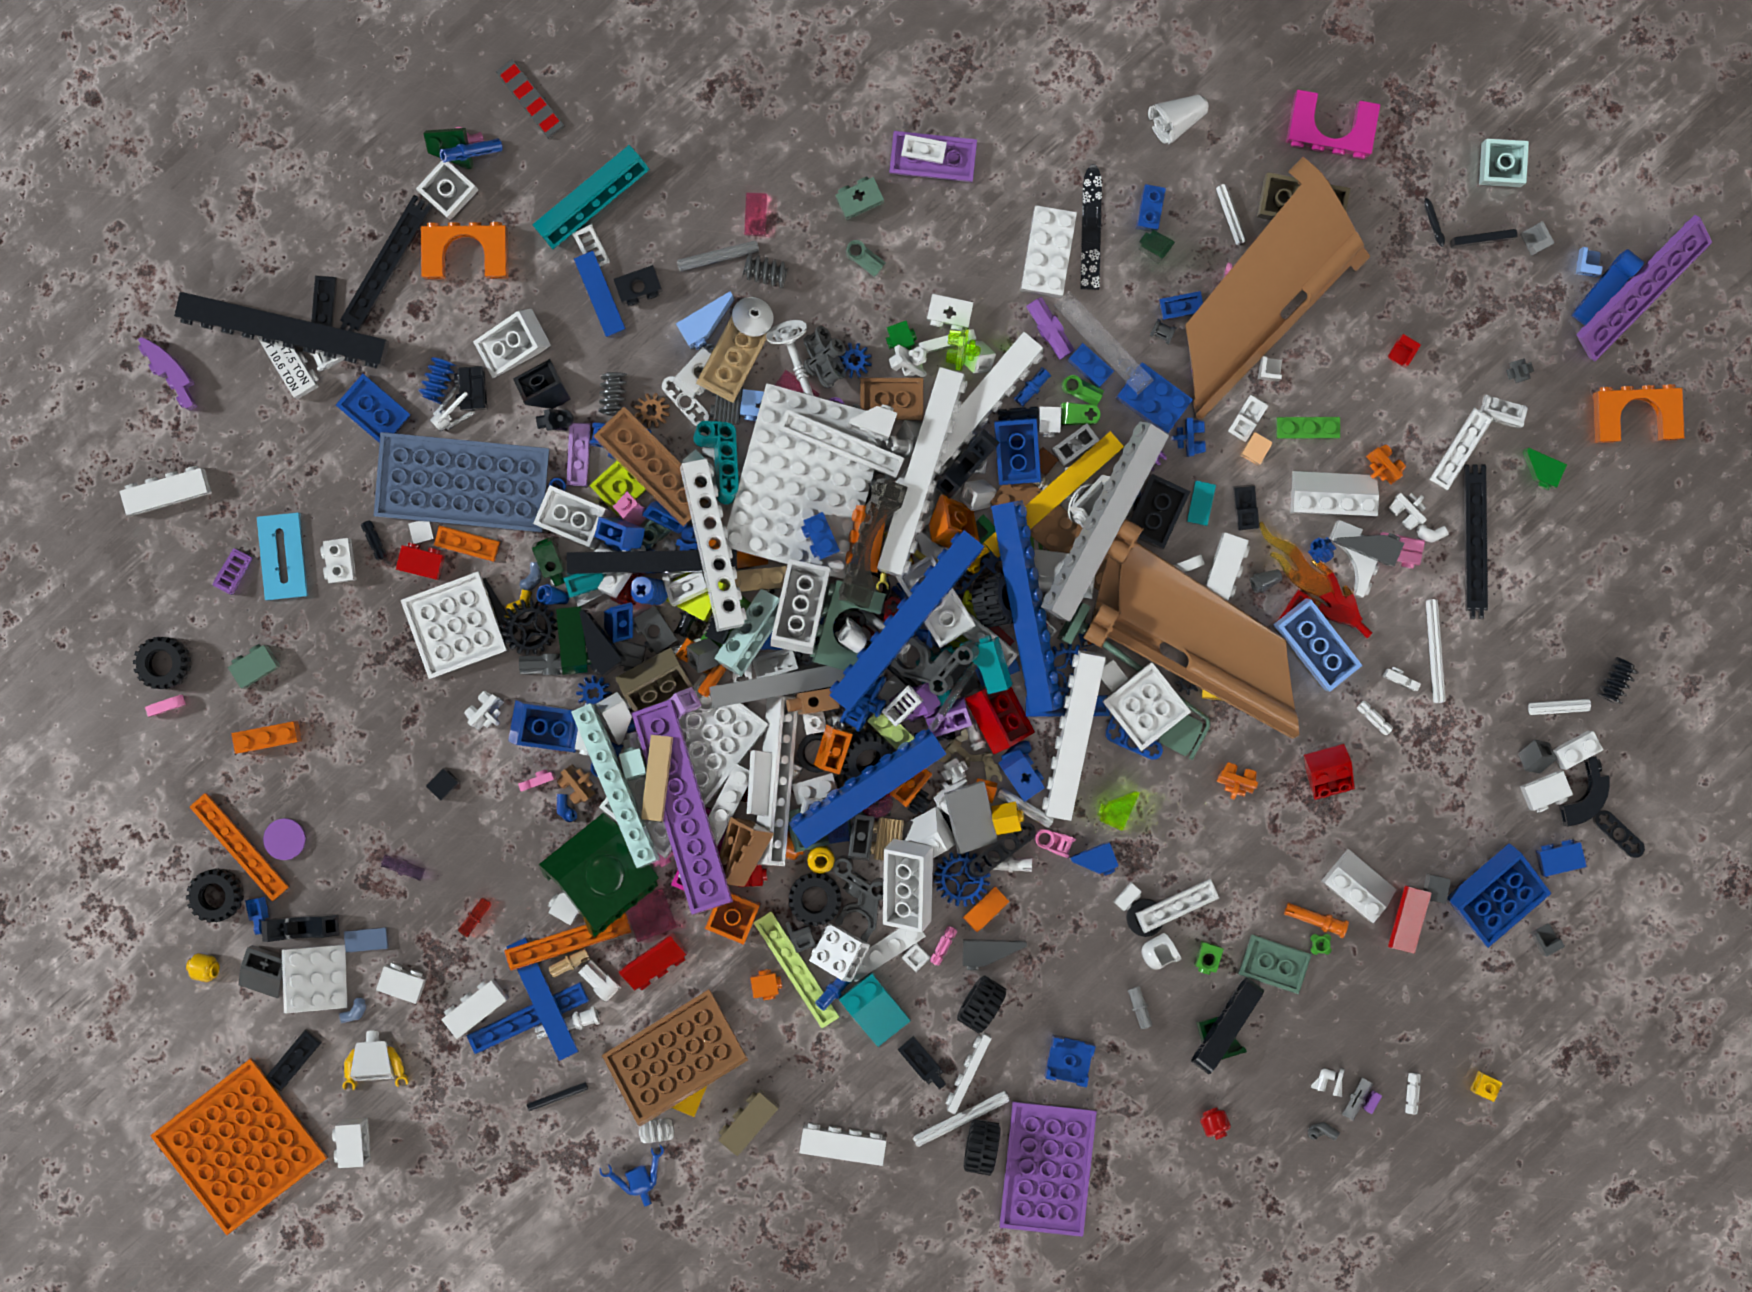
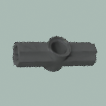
M560 653L542 654V656H519L520 674L542 673V675H560L562 673Z

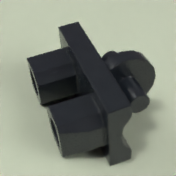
M547 409L544 410V415L536 416L537 428H546L547 431H568V427L574 421L573 414L569 410Z

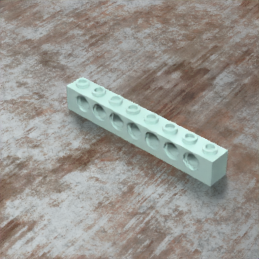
M590 703L571 711L636 868H642L660 860L644 820L641 819V812L628 781L625 779L623 769L596 705Z

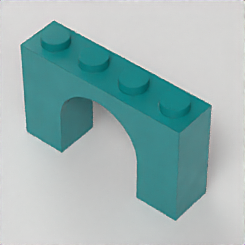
M991 635L979 638V642L974 643L979 649V655L972 662L979 667L988 694L1008 690L1013 683L999 637L991 638ZM971 640L965 641V642L960 643L959 645L961 646V645H963L964 643L972 642V641H971ZM945 646L940 648V652L933 653L931 650V659L935 661L945 649L953 654L959 647ZM967 650L964 651V654L968 657L970 655ZM921 657L915 661L916 666L919 665ZM952 689L943 695H937L941 703L939 706L950 704L955 699Z

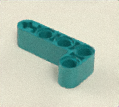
M701 421L697 425L693 436L694 443L699 447L714 448L715 479L718 489L717 500L725 505L731 504L735 500L739 489L736 429L733 424L728 422Z

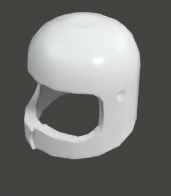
M1165 933L1147 941L1142 947V956L1146 964L1155 970L1161 969L1171 962L1182 960L1173 942Z

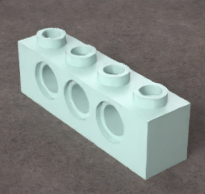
M760 589L746 610L747 620L744 621L745 624L731 631L714 659L723 667L742 677L773 631L780 599Z

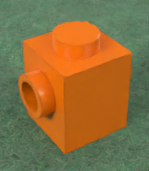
M771 969L758 971L759 974L751 975L753 998L763 997V1000L775 999V995L779 994V989H782L781 976H777L776 972H771Z

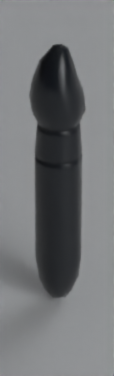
M1425 198L1424 207L1435 234L1434 238L1440 247H1443L1445 236L1441 232L1432 202Z

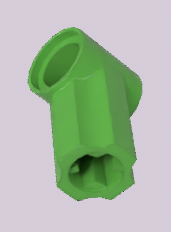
M1076 375L1066 377L1061 384L1064 393L1072 395L1090 405L1097 406L1104 393V390L1080 379ZM1068 380L1076 381L1077 388L1075 391L1067 388Z

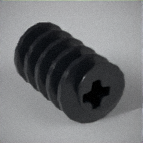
M1616 657L1615 659L1619 664H1612V668L1615 671H1608V675L1612 679H1604L1607 686H1600V690L1604 694L1597 693V695L1612 703L1622 704L1623 702L1619 696H1627L1623 688L1630 689L1631 687L1627 684V681H1635L1631 673L1638 674L1639 672L1632 663Z

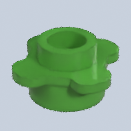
M1313 934L1311 936V952L1314 955L1318 953L1328 955L1331 953L1330 941L1332 938L1329 934H1324L1323 936Z

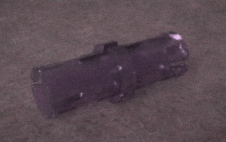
M387 854L384 855L381 862L382 868L395 871L400 876H409L418 881H421L425 868L410 864L408 860L403 859L402 861Z

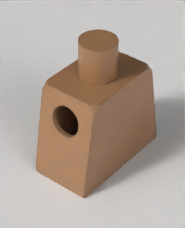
M830 688L797 693L794 699L786 700L788 712L798 711L799 715L839 709V703L829 696L832 693L829 690Z

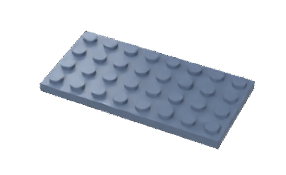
M381 432L374 516L542 532L543 528L533 523L546 495L550 448Z

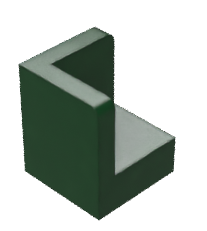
M984 514L977 519L976 525L979 542L983 544L996 530L995 526Z

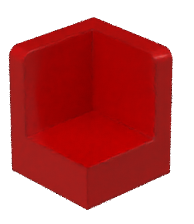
M1402 334L1387 357L1403 368H1406L1421 344Z

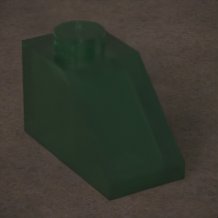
M1153 230L1150 234L1146 232L1139 242L1142 245L1139 250L1159 264L1175 242Z

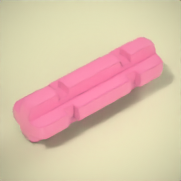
M947 926L944 932L945 935H942L935 949L936 952L930 958V962L939 966L941 964L943 955H946L952 943V938H955L957 934V929L952 926Z

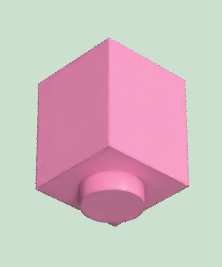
M626 492L613 506L623 519L632 524L640 526L646 519V517L642 516L646 507L629 492Z

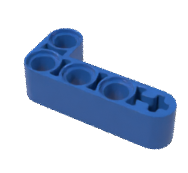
M1629 249L1621 252L1571 316L1585 326L1621 290L1629 278L1633 277L1640 270L1645 262Z

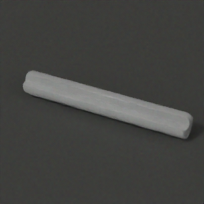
M751 241L679 259L677 264L679 270L684 271L749 255V253L759 252L757 241Z

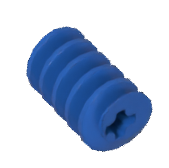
M431 357V361L435 365H428V369L432 373L424 374L429 381H422L421 383L426 388H419L418 391L422 394V397L442 404L438 397H445L441 389H448L444 381L452 380L447 374H454L455 371L450 366L457 365L438 357Z
M637 577L632 581L631 595L638 603L661 605L668 598L664 582L661 579Z

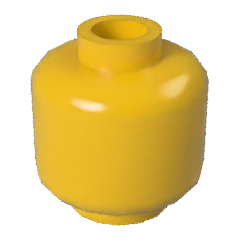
M827 845L810 849L807 855L808 866L812 871L819 874L830 871L835 862L832 849Z
M197 953L187 961L186 970L191 979L210 982L218 976L220 965L214 956Z

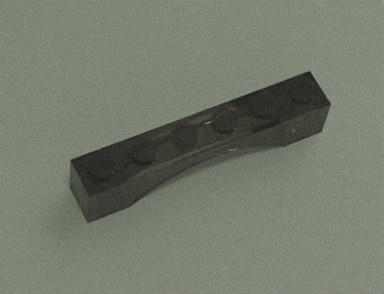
M877 479L873 484L871 490L873 494L865 508L866 516L864 522L859 526V537L853 545V556L851 562L846 567V577L844 583L839 588L840 596L838 600L860 608L869 609L875 591L870 569L873 542L885 520L902 507L908 487L888 479Z

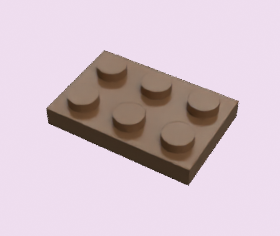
M860 378V409L868 411L876 406L881 407L883 404L894 408L893 412L897 413L895 421H923V378Z

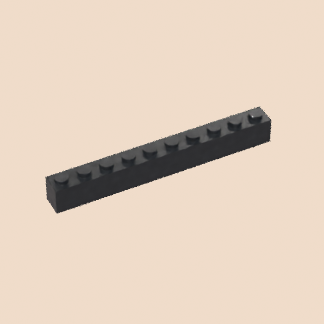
M185 292L179 293L174 314L175 317L180 319V323L192 326L193 322L200 323L201 328L213 330V327L221 328V332L233 335L234 332L242 333L241 337L254 340L255 336L262 338V342L272 345L277 341L283 343L282 347L295 350V346L303 348V352L315 354L316 351L324 352V357L336 359V356L345 357L344 361L356 364L358 360L365 362L364 366L377 369L378 365L384 366L389 341L386 339Z

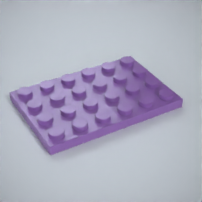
M1018 1101L1012 1102L999 1228L1083 1237L1096 1110Z

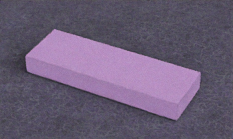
M573 423L569 427L567 486L588 487L591 423Z

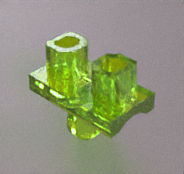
M963 327L961 332L950 331L948 335V345L958 346V350L948 349L946 362L955 364L956 370L962 371L963 364L966 362V355L969 361H974V357L981 354V348L976 345L975 340H970L969 344H967L969 328Z

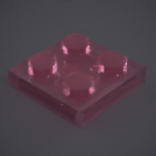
M663 888L647 894L637 905L626 911L637 942L677 928Z

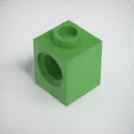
M1201 941L1194 963L1196 967H1199L1198 971L1208 975L1211 972L1216 973L1224 949L1220 946ZM1207 953L1213 954L1214 957L1210 964H1204L1203 957Z

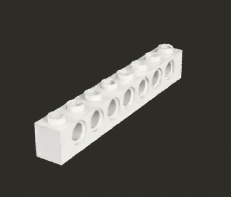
M707 459L682 463L680 466L717 632L742 627L745 624L744 621L747 620L746 612L740 606L739 600H742L740 588L736 587L735 584L737 572L735 566L732 567L730 562L732 550L730 546H727L725 538H728L726 526H722L721 517H723L722 507L717 505L718 489L716 484L713 485L711 477L714 476L712 464H708ZM700 478L704 480L705 487H697L695 479ZM701 499L708 500L710 507H701L699 501ZM707 519L712 520L715 527L708 529L704 525V521ZM716 540L719 543V549H712L709 546V541ZM714 561H721L724 564V569L717 570L713 565ZM725 581L729 589L722 591L718 587V582ZM723 603H732L733 611H726L723 608Z

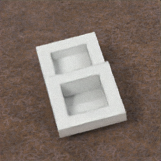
M1250 394L1228 432L1246 442L1269 404Z

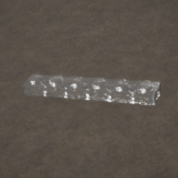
M1070 291L1054 305L1138 395L1154 381Z

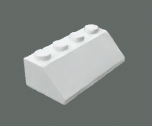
M1292 471L1290 513L1356 517L1378 516L1379 490L1377 477L1372 479L1370 475Z

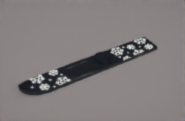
M1095 164L1089 166L1083 181L1080 290H1099L1102 179L1100 171Z

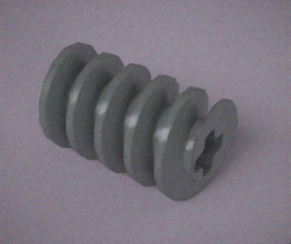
M749 253L744 266L743 277L746 273L747 280L750 281L755 276V282H759L763 278L764 284L771 280L772 286H775L779 281V286L783 289L788 268H785L784 261L777 266L776 259L769 264L768 257L761 262L760 255L753 260L752 253Z
M607 372L600 376L602 380L606 381L600 383V387L606 390L599 393L600 396L604 397V399L599 400V404L605 407L599 408L598 412L607 416H615L624 407L619 402L626 401V398L620 396V394L626 392L625 389L620 388L621 385L627 384L626 381L621 379V377L627 376L626 373Z

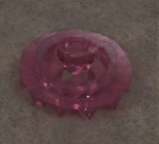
M890 793L878 800L877 808L875 803L864 809L863 813L874 818L887 815L893 807V799Z

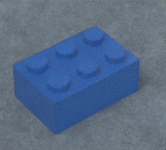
M1143 362L1116 396L1118 401L1166 434L1170 432L1193 400Z

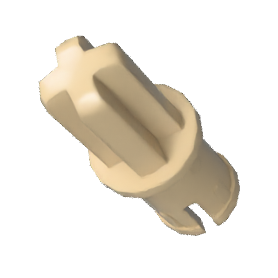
M583 948L570 956L566 955L565 959L550 966L549 971L553 977H556L570 969L573 971L575 967L591 959L586 949Z

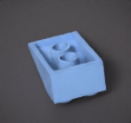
M731 291L676 323L691 350L694 348L699 350L707 345L706 341L710 339L734 301Z

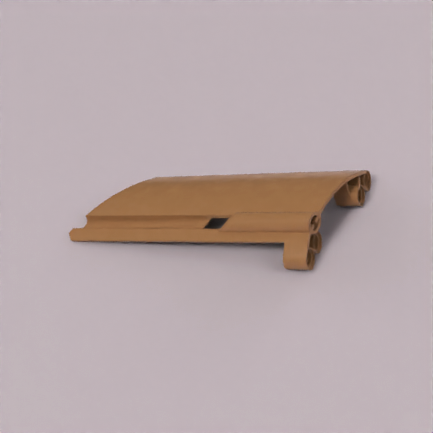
M1302 157L1288 171L1299 181L1300 187L1185 325L1194 384L1193 409L1196 419H1203L1350 266L1356 272L1371 257L1363 247L1364 243L1361 237L1356 232L1329 181L1305 157ZM1301 290L1305 291L1307 298L1286 319L1282 318L1280 312Z
M1125 519L1106 553L1109 556L1093 610L1092 621L1083 638L1102 648L1107 637L1284 735L1292 739L1300 735L1299 723L1292 694L1286 639L1136 542L1144 529ZM1165 642L1185 653L1189 659L1188 666L1184 667L1162 655L1160 644Z

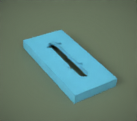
M300 513L257 517L265 600L308 596ZM279 528L284 533L288 582L285 584L280 579L276 530Z

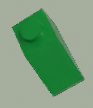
M1531 448L1524 449V458L1533 481L1538 482L1537 486L1545 490L1557 488L1567 464Z

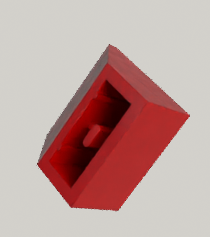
M1345 744L1304 755L1305 769L1314 800L1355 789L1352 761Z

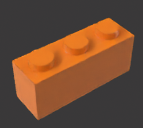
M856 505V509L852 513L853 529L849 533L850 548L845 557L846 568L877 573L887 509Z
M298 721L231 733L235 754L302 741Z

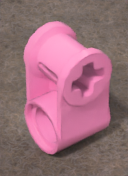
M1041 828L1036 831L1034 841L1041 848L1069 858L1072 843L1076 841V838ZM1042 833H1048L1050 837L1049 841L1045 844L1039 842V836Z

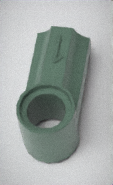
M859 240L851 241L846 248L848 259L857 263L874 278L886 264ZM851 246H859L861 254L858 256L852 255L850 253Z

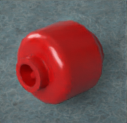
M1216 1107L1202 1113L1203 1117L1200 1119V1123L1207 1137H1215L1216 1140L1228 1136L1226 1132L1230 1130L1231 1123L1224 1110H1219Z

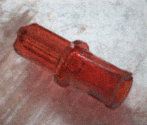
M481 898L474 909L467 913L468 917L457 930L465 937H469L477 924L482 922L481 919L491 907V902L486 898Z

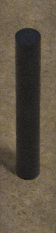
M584 1082L527 1103L528 1111H533L587 1091L588 1086Z

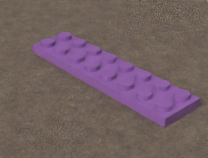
M1694 215L1576 334L1591 360L1596 361L1712 243L1700 217Z

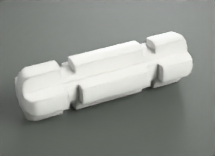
M1362 701L1357 709L1362 714H1365V717L1376 728L1379 727V731L1382 734L1388 735L1393 727L1388 722H1385V719L1374 708L1371 709L1369 703Z
M1409 1073L1408 1082L1410 1084H1407L1406 1095L1408 1104L1405 1106V1112L1417 1114L1418 1105L1416 1103H1419L1420 1093L1418 1083L1421 1082V1075L1419 1073Z

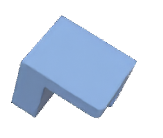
M1588 247L1579 249L1576 274L1590 277L1600 276L1602 272V266H1599L1601 253L1588 250Z

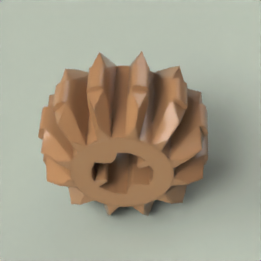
M647 393L645 394L647 401H644L642 398L638 399L643 405H635V409L641 410V412L635 414V417L643 416L639 422L643 425L647 421V428L649 429L652 426V422H654L655 428H659V420L663 424L666 423L662 416H670L669 412L663 411L670 408V405H662L666 400L664 397L657 401V393H654L653 399ZM650 406H651L652 408H654V406L657 407V408L655 409L656 412H657L656 415H653V414H651V416L648 415V414H649L648 408H649Z

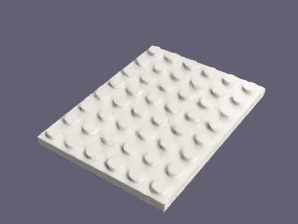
M766 383L741 474L739 489L727 526L728 538H725L726 544L732 550L787 565L789 559L829 567L831 577L845 580L848 569L846 568L845 557L850 548L849 533L853 529L854 523L852 521V513L856 509V505L865 506L870 488L868 483H871L874 469L778 429L787 409L879 448L881 447L882 440L847 428L849 420L866 412L865 410ZM823 512L840 552L819 561L818 557H813L809 548L812 543L809 537L805 538L801 526H804L803 520Z

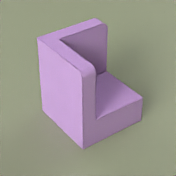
M692 687L676 692L669 699L673 701L678 720L685 713L696 710L702 705Z

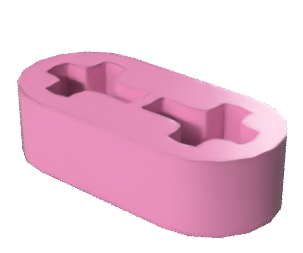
M182 694L146 706L145 710L148 717H152L184 706L186 703Z

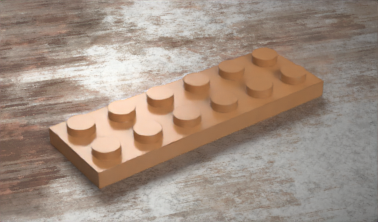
M623 407L594 435V438L684 527L691 520V515L680 470L682 464ZM695 479L696 486L703 488L704 486ZM706 499L699 501L701 507H704L709 502Z

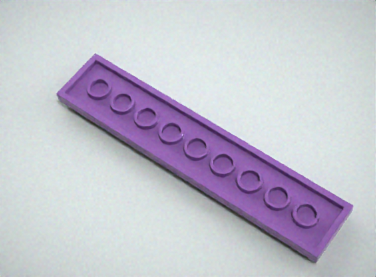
M667 700L633 712V720L647 764L651 735L673 737L663 821L691 915L733 902L673 701Z

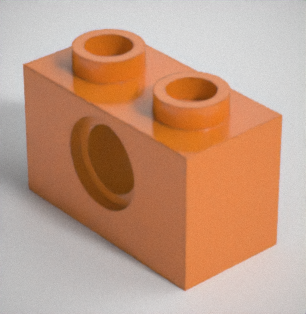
M826 725L814 765L822 770L840 775L853 734L847 730Z

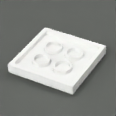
M1152 662L1102 701L1141 751L1191 713Z
M345 945L282 949L284 1013L347 1008Z

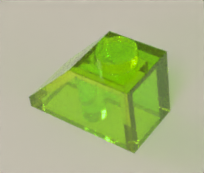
M1134 790L1107 800L1105 805L1101 803L1097 812L1098 820L1123 831L1140 793Z

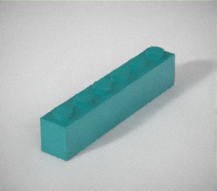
M628 145L532 225L553 250L650 169L637 152Z

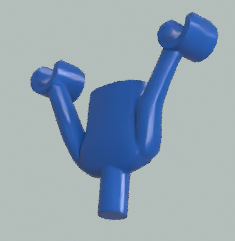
M659 1144L661 1148L660 1153H654L651 1147L653 1159L650 1176L645 1165L625 1172L628 1185L612 1172L610 1164H608L609 1172L603 1173L600 1167V1174L603 1177L611 1178L628 1195H640L644 1207L652 1204L648 1192L656 1185L659 1157L664 1152L663 1147Z

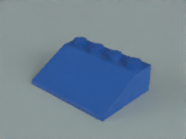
M1509 843L1450 893L1447 900L1484 945L1489 948L1552 893L1523 854Z

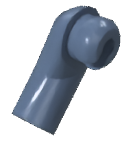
M537 562L530 563V574L520 581L521 589L529 591L540 583L541 570Z

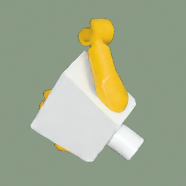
M367 1031L366 1042L356 1043L355 1049L351 1050L344 1061V1077L346 1080L342 1087L346 1090L348 1087L347 1083L349 1082L353 1086L352 1090L357 1087V1081L394 1079V1075L397 1076L395 1081L397 1087L400 1086L399 1079H404L407 1086L408 1076L403 1074L402 1061L395 1049L389 1046L386 1041H379L378 1031Z

